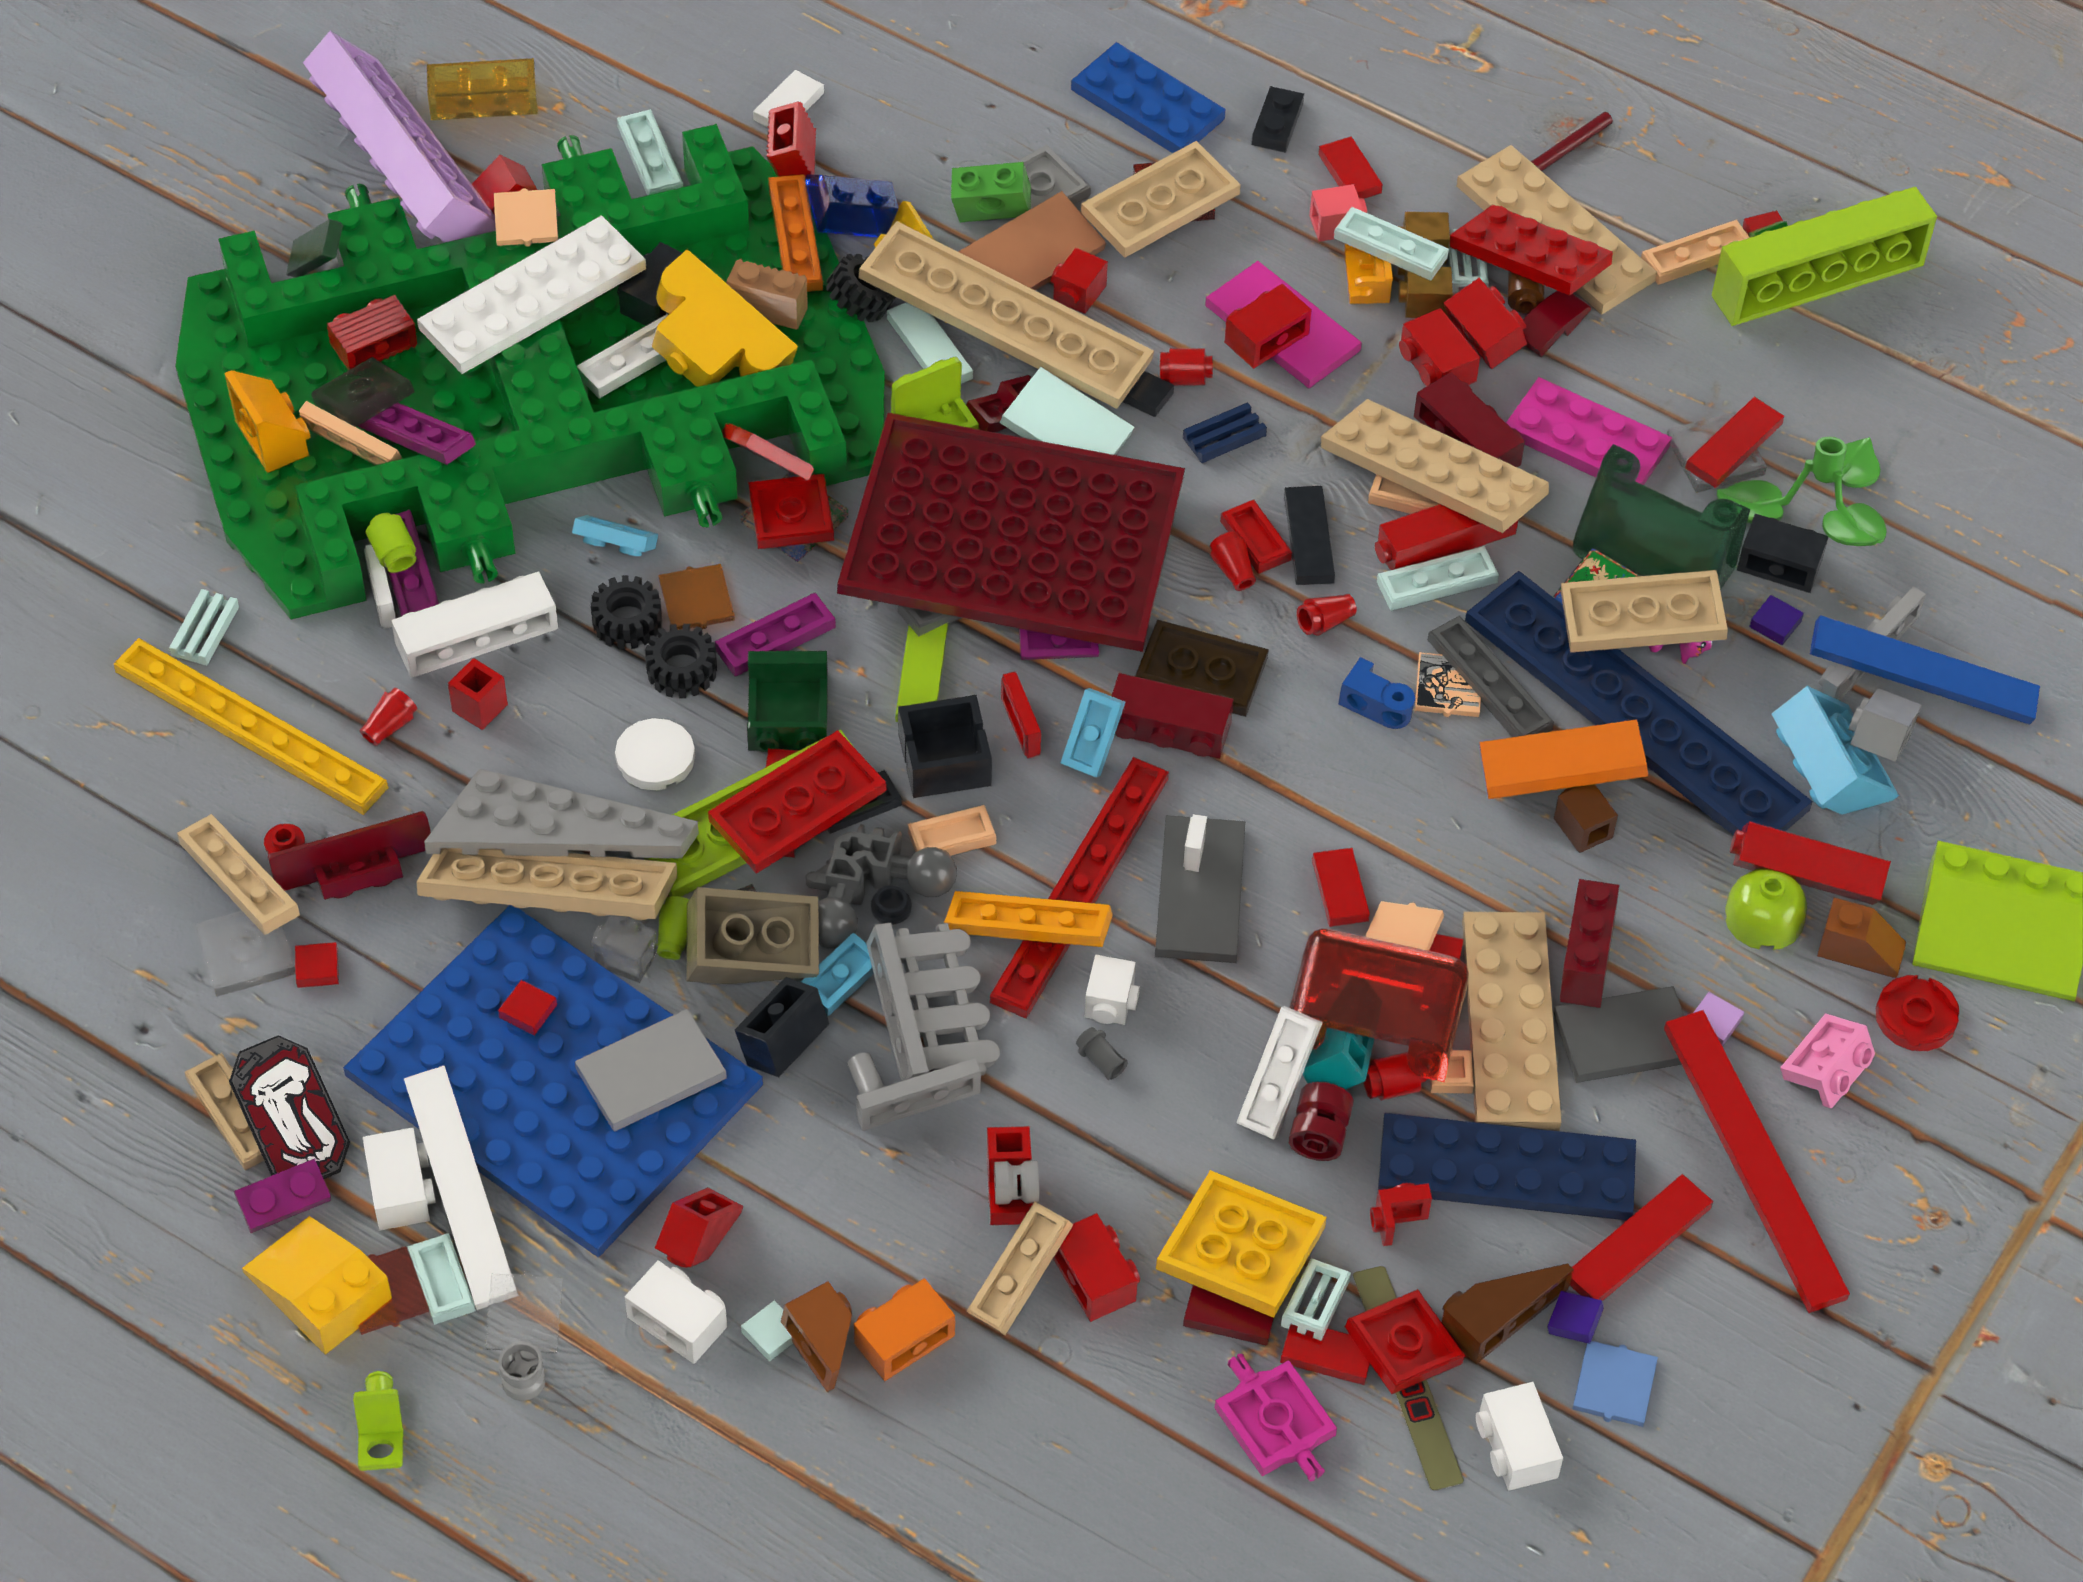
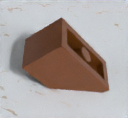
M1834 897L1817 956L1897 978L1906 941L1874 908Z
M829 1281L786 1303L780 1321L792 1336L793 1344L827 1392L835 1388L852 1317L849 1301L843 1293H836Z

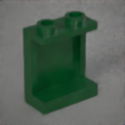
M748 651V751L768 753V748L799 751L827 737V651Z

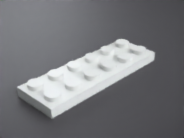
M600 216L418 318V327L434 346L463 374L646 270V259L603 216Z

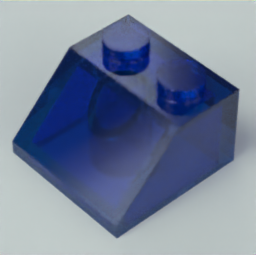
M806 175L805 181L817 232L878 238L880 234H887L899 209L892 182L828 175Z

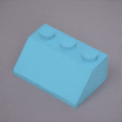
M1806 686L1775 710L1772 716L1779 727L1776 729L1778 737L1791 749L1795 757L1793 764L1796 770L1808 780L1812 788L1809 790L1813 801L1822 809L1828 808L1843 815L1893 801L1899 795L1877 755L1850 745L1855 732L1848 730L1854 715L1849 705Z

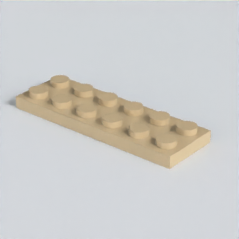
M1512 145L1458 176L1456 186L1483 210L1492 204L1502 206L1508 211L1527 218H1533L1541 224L1563 230L1569 235L1594 242L1600 247L1613 251L1612 264L1575 291L1601 315L1655 282L1656 270Z
M1369 399L1365 400L1321 436L1322 449L1501 533L1505 532L1549 494L1548 481Z
M441 848V854L432 855L416 883L418 896L433 897L441 901L456 899L472 901L476 904L496 903L512 905L515 908L536 907L551 909L555 912L576 911L591 913L595 916L617 915L631 917L635 920L656 919L677 878L676 863L609 856L590 857L588 854L569 853L568 856L504 855L501 849H479L478 855H463L462 848Z
M1464 912L1462 926L1474 1082L1475 1122L1560 1131L1561 1110L1545 913Z

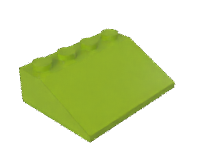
M1937 841L1928 868L1912 965L2075 1001L2083 966V872Z

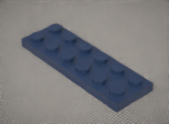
M1384 1113L1378 1190L1394 1188L1402 1183H1413L1415 1185L1429 1183L1433 1200L1628 1220L1633 1216L1636 1139Z

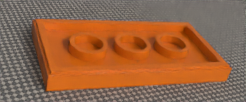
M1637 719L1479 742L1488 799L1648 776L1647 762Z

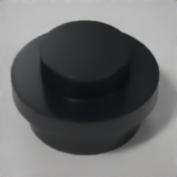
M895 885L882 887L871 900L873 916L884 924L891 923V925L901 923L909 917L912 910L909 895L902 888Z

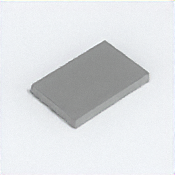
M688 1009L575 1061L578 1074L614 1132L727 1079L725 1068Z

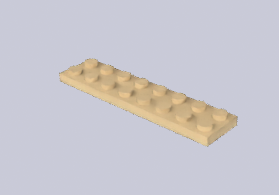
M898 221L895 222L859 268L858 278L1037 369L1040 367L1044 368L1067 384L1116 409L1153 359L1154 350Z

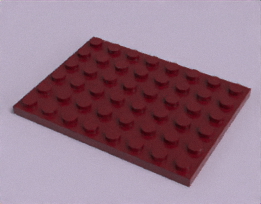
M887 413L837 583V594L1143 652L1184 480L1185 468Z

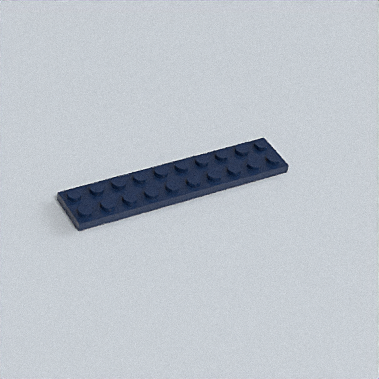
M1516 572L1466 612V623L1594 725L1637 719L1647 767L1733 836L1736 830L1742 831L1743 826L1749 821L1787 831L1810 811L1812 800L1620 649L1570 653L1563 605L1522 572Z

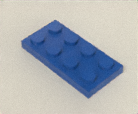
M1117 42L1071 80L1072 91L1171 153L1195 141L1199 142L1225 119V108Z

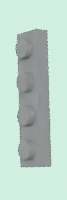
M1913 586L1903 597L1896 596L1889 604L1886 615L1881 620L1875 618L1866 630L1898 640L1919 618L1926 594ZM1838 664L1836 667L1830 665L1820 678L1821 692L1840 701L1867 672L1842 664Z

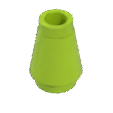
M680 896L667 897L665 904L662 905L659 911L657 954L662 958L669 960H679L681 958V954L687 944V903L690 899Z

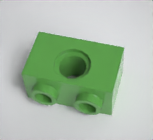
M1024 162L952 168L951 200L959 222L1016 218L1030 210L1031 184Z

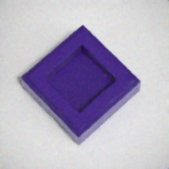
M1770 595L1751 618L1749 627L1783 645L1802 622L1804 613Z
M1561 1291L1547 1325L1549 1334L1590 1344L1604 1309L1602 1300Z

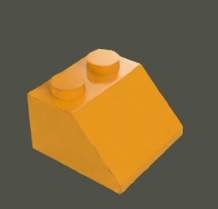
M232 370L224 373L236 424L267 473L309 456L306 440L311 438L310 432L303 418L296 419L293 415L295 412L294 407L286 392L280 394L272 380Z

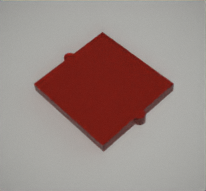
M406 1246L378 1256L375 1254L368 1256L387 1275L392 1299L358 1325L361 1335L389 1325L397 1327L400 1325V1321L429 1312Z

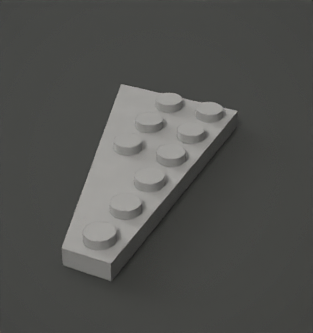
M479 769L424 843L426 854H441V848H462L463 855H478L479 849H501L504 855L568 856L569 850L590 851V857H606L607 851H629L633 858H683L699 834L698 821Z

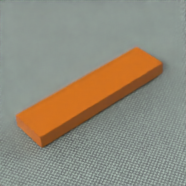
M805 175L768 178L782 270L790 271L792 274L798 273L799 276L805 275L807 278V292L822 291L823 280Z

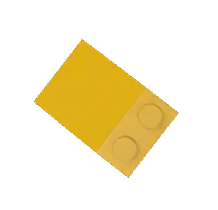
M311 1216L304 1219L242 1268L243 1273L325 1355L393 1302L387 1275L358 1247Z

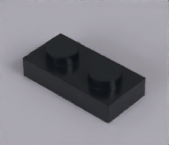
M1270 86L1252 134L1251 145L1286 153L1304 103V93Z

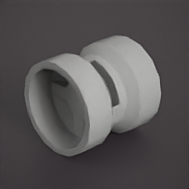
M1037 1160L1024 1161L1021 1165H1011L1007 1161L994 1162L996 1204H1009L1012 1200L1022 1199L1025 1203H1034V1201L1039 1203V1170ZM1017 1175H1020L1021 1190L1017 1189Z
M523 1341L515 1342L505 1347L500 1353L498 1360L503 1390L514 1400L526 1401L535 1398L542 1392L546 1382L541 1352L533 1344Z

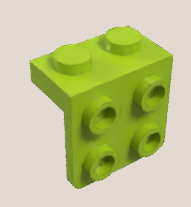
M958 357L939 360L930 367L913 374L909 373L901 376L892 384L891 413L973 429H978L979 425L960 397L962 363Z

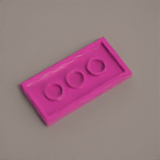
M1256 261L1206 297L1205 306L1225 322L1226 318L1234 310L1245 307L1256 300L1263 292L1271 291L1282 283L1310 307L1312 312L1309 334L1271 358L1307 388H1311L1361 351V341L1259 261Z

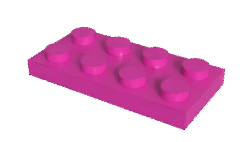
M1540 377L1537 378L1506 422L1511 428H1515L1521 434L1526 446L1635 496L1638 495L1669 449L1672 437Z

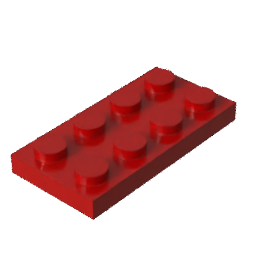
M1493 204L1450 234V248L1567 295L1573 294L1612 264L1613 251L1600 247L1594 242L1569 235L1563 230L1541 224L1533 218H1527L1508 211L1505 207Z
M837 730L708 811V819L757 874L886 791V781Z

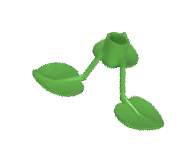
M1836 437L1820 438L1816 442L1813 460L1808 459L1805 461L1803 471L1784 497H1782V492L1777 486L1763 480L1742 481L1725 489H1717V497L1723 507L1739 520L1752 523L1755 514L1781 520L1784 513L1782 506L1788 505L1811 471L1818 481L1823 483L1834 482L1835 501L1838 510L1826 513L1822 523L1823 530L1829 538L1850 546H1872L1877 543L1881 544L1886 538L1885 522L1875 509L1864 503H1855L1848 507L1843 503L1842 484L1852 488L1870 486L1879 479L1880 464L1874 453L1870 437L1847 444Z

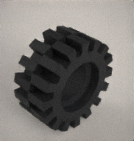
M847 254L846 257L844 256L827 279V291L832 292L829 296L832 301L838 300L837 306L840 309L845 307L848 310L846 314L852 317L856 314L857 320L864 321L865 318L868 322L878 321L883 317L896 297L858 278L859 268L868 257L863 260L861 254H856L855 256Z
M622 575V582H617L616 578L613 577L609 579V587L602 583L598 586L599 593L594 591L591 602L592 625L597 633V637L600 640L605 638L606 645L612 647L614 642H617L618 649L625 650V643H631V649L638 648V641L641 640L646 645L649 643L650 635H658V628L662 627L661 598H659L658 590H653L652 583L648 580L642 585L641 577L635 576L634 581L630 582L628 575ZM626 606L641 610L638 615L631 618H619L612 615V612L616 609Z
M683 623L682 630H677V625L671 624L669 625L670 632H666L664 628L659 629L658 638L652 635L649 639V645H646L645 658L648 680L651 685L655 683V690L660 693L665 688L666 696L673 698L674 692H679V698H686L687 691H691L694 697L699 695V687L706 691L710 687L709 681L714 682L716 678L717 660L715 643L712 642L711 636L708 633L703 635L702 628L698 626L693 631H690V624ZM676 655H689L696 659L694 663L685 667H675L666 663L669 658Z

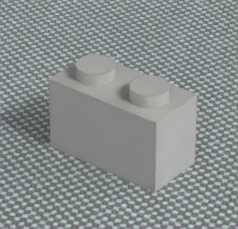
M1877 688L1870 699L1863 698L1860 707L1856 708L1848 729L1855 732L1850 745L1896 762L1910 739L1922 705Z

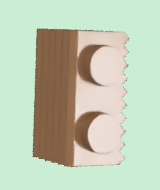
M741 259L735 262L726 283L771 323L798 329L808 309L806 276H799L798 273L792 274L790 271H778L777 268L771 269L770 266L764 268L762 264L756 265V263L749 261L743 262Z

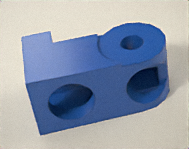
M1360 657L1342 683L1338 704L1388 728L1400 729L1407 726L1411 721L1415 704V693L1405 684L1391 683L1389 680L1372 673L1374 663Z

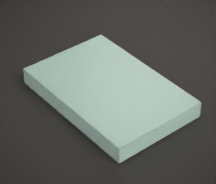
M1042 367L1030 379L1000 420L1002 425L1023 438L1112 455L1118 453L1134 430L1133 425Z

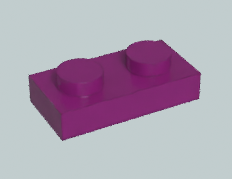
M315 1158L234 1191L235 1198L250 1233L331 1201V1195Z

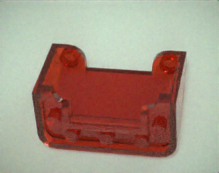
M1319 929L1309 935L1289 1008L1323 1022L1313 1049H1317L1323 1043L1327 1028L1409 1046L1407 1064L1411 1071L1420 1077L1445 1083L1460 1024L1469 980V970L1460 959L1450 955L1332 929Z

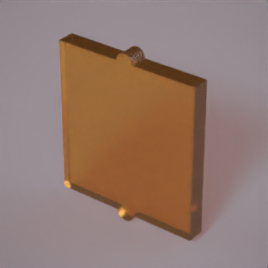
M721 564L694 569L688 566L683 571L658 575L670 625L676 624L677 630L683 629V623L690 624V628L698 626L706 629L707 625L735 620Z

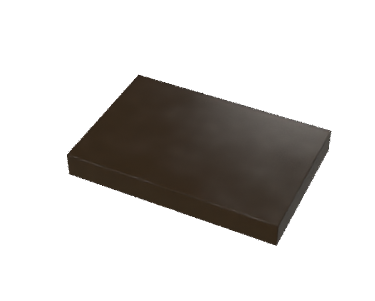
M1157 619L1135 677L1234 699L1232 713L1246 717L1267 662L1269 649Z

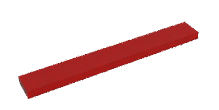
M1135 757L1131 759L1048 899L1095 903L1167 783L1169 771ZM1023 940L991 992L990 1003L1027 1019L1071 944Z
M1704 1010L1667 1021L1664 1031L1808 1313L1846 1301L1850 1293Z

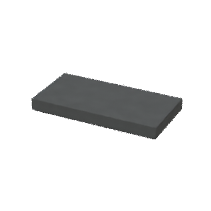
M1166 815L1155 957L1236 963L1246 821L1207 818L1199 872L1185 870V867H1183L1190 817Z

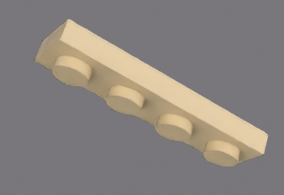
M212 814L177 833L180 845L264 935L300 916L297 903Z

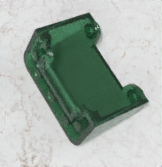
M1613 444L1602 460L1573 540V551L1583 560L1593 547L1640 576L1717 570L1721 590L1737 566L1750 509L1732 500L1717 499L1711 501L1702 513L1636 482L1635 480L1640 471V461L1631 452Z

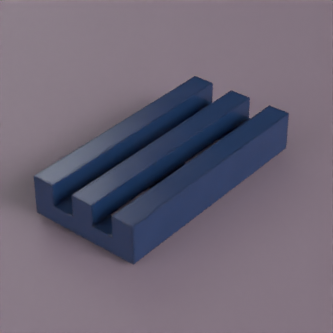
M1247 402L1184 429L1183 439L1200 462L1204 463L1265 437L1267 427L1264 423H1259V416L1256 412L1251 413V406ZM1246 427H1250L1249 429H1246V430H1244V431H1242V432H1239V433H1237V434L1231 436L1232 433H1235V432H1237V431H1239V430H1242V429H1244V428H1246ZM1218 440V442H1216V443H1214V444H1211V445H1209V446H1207V447L1201 448V447L1204 446V445H1207V444H1209V443H1211V442H1214V441Z

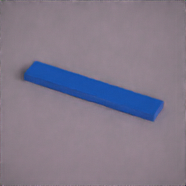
M1822 615L1815 621L1810 655L2029 725L2036 719L2040 685Z

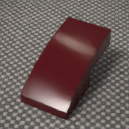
M1555 291L1523 319L1526 324V328L1523 329L1527 342L1525 346L1542 357L1562 334L1568 336L1591 311V306L1574 294L1567 295L1560 291Z
M1026 375L1002 381L997 393L968 400L966 406L978 422V428L989 432H998L1006 429L1007 427L1000 423L1002 415L1032 377Z

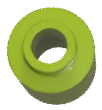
M382 513L375 516L366 529V535L380 564L391 573L408 569L416 562V547L401 516L391 515L390 513Z

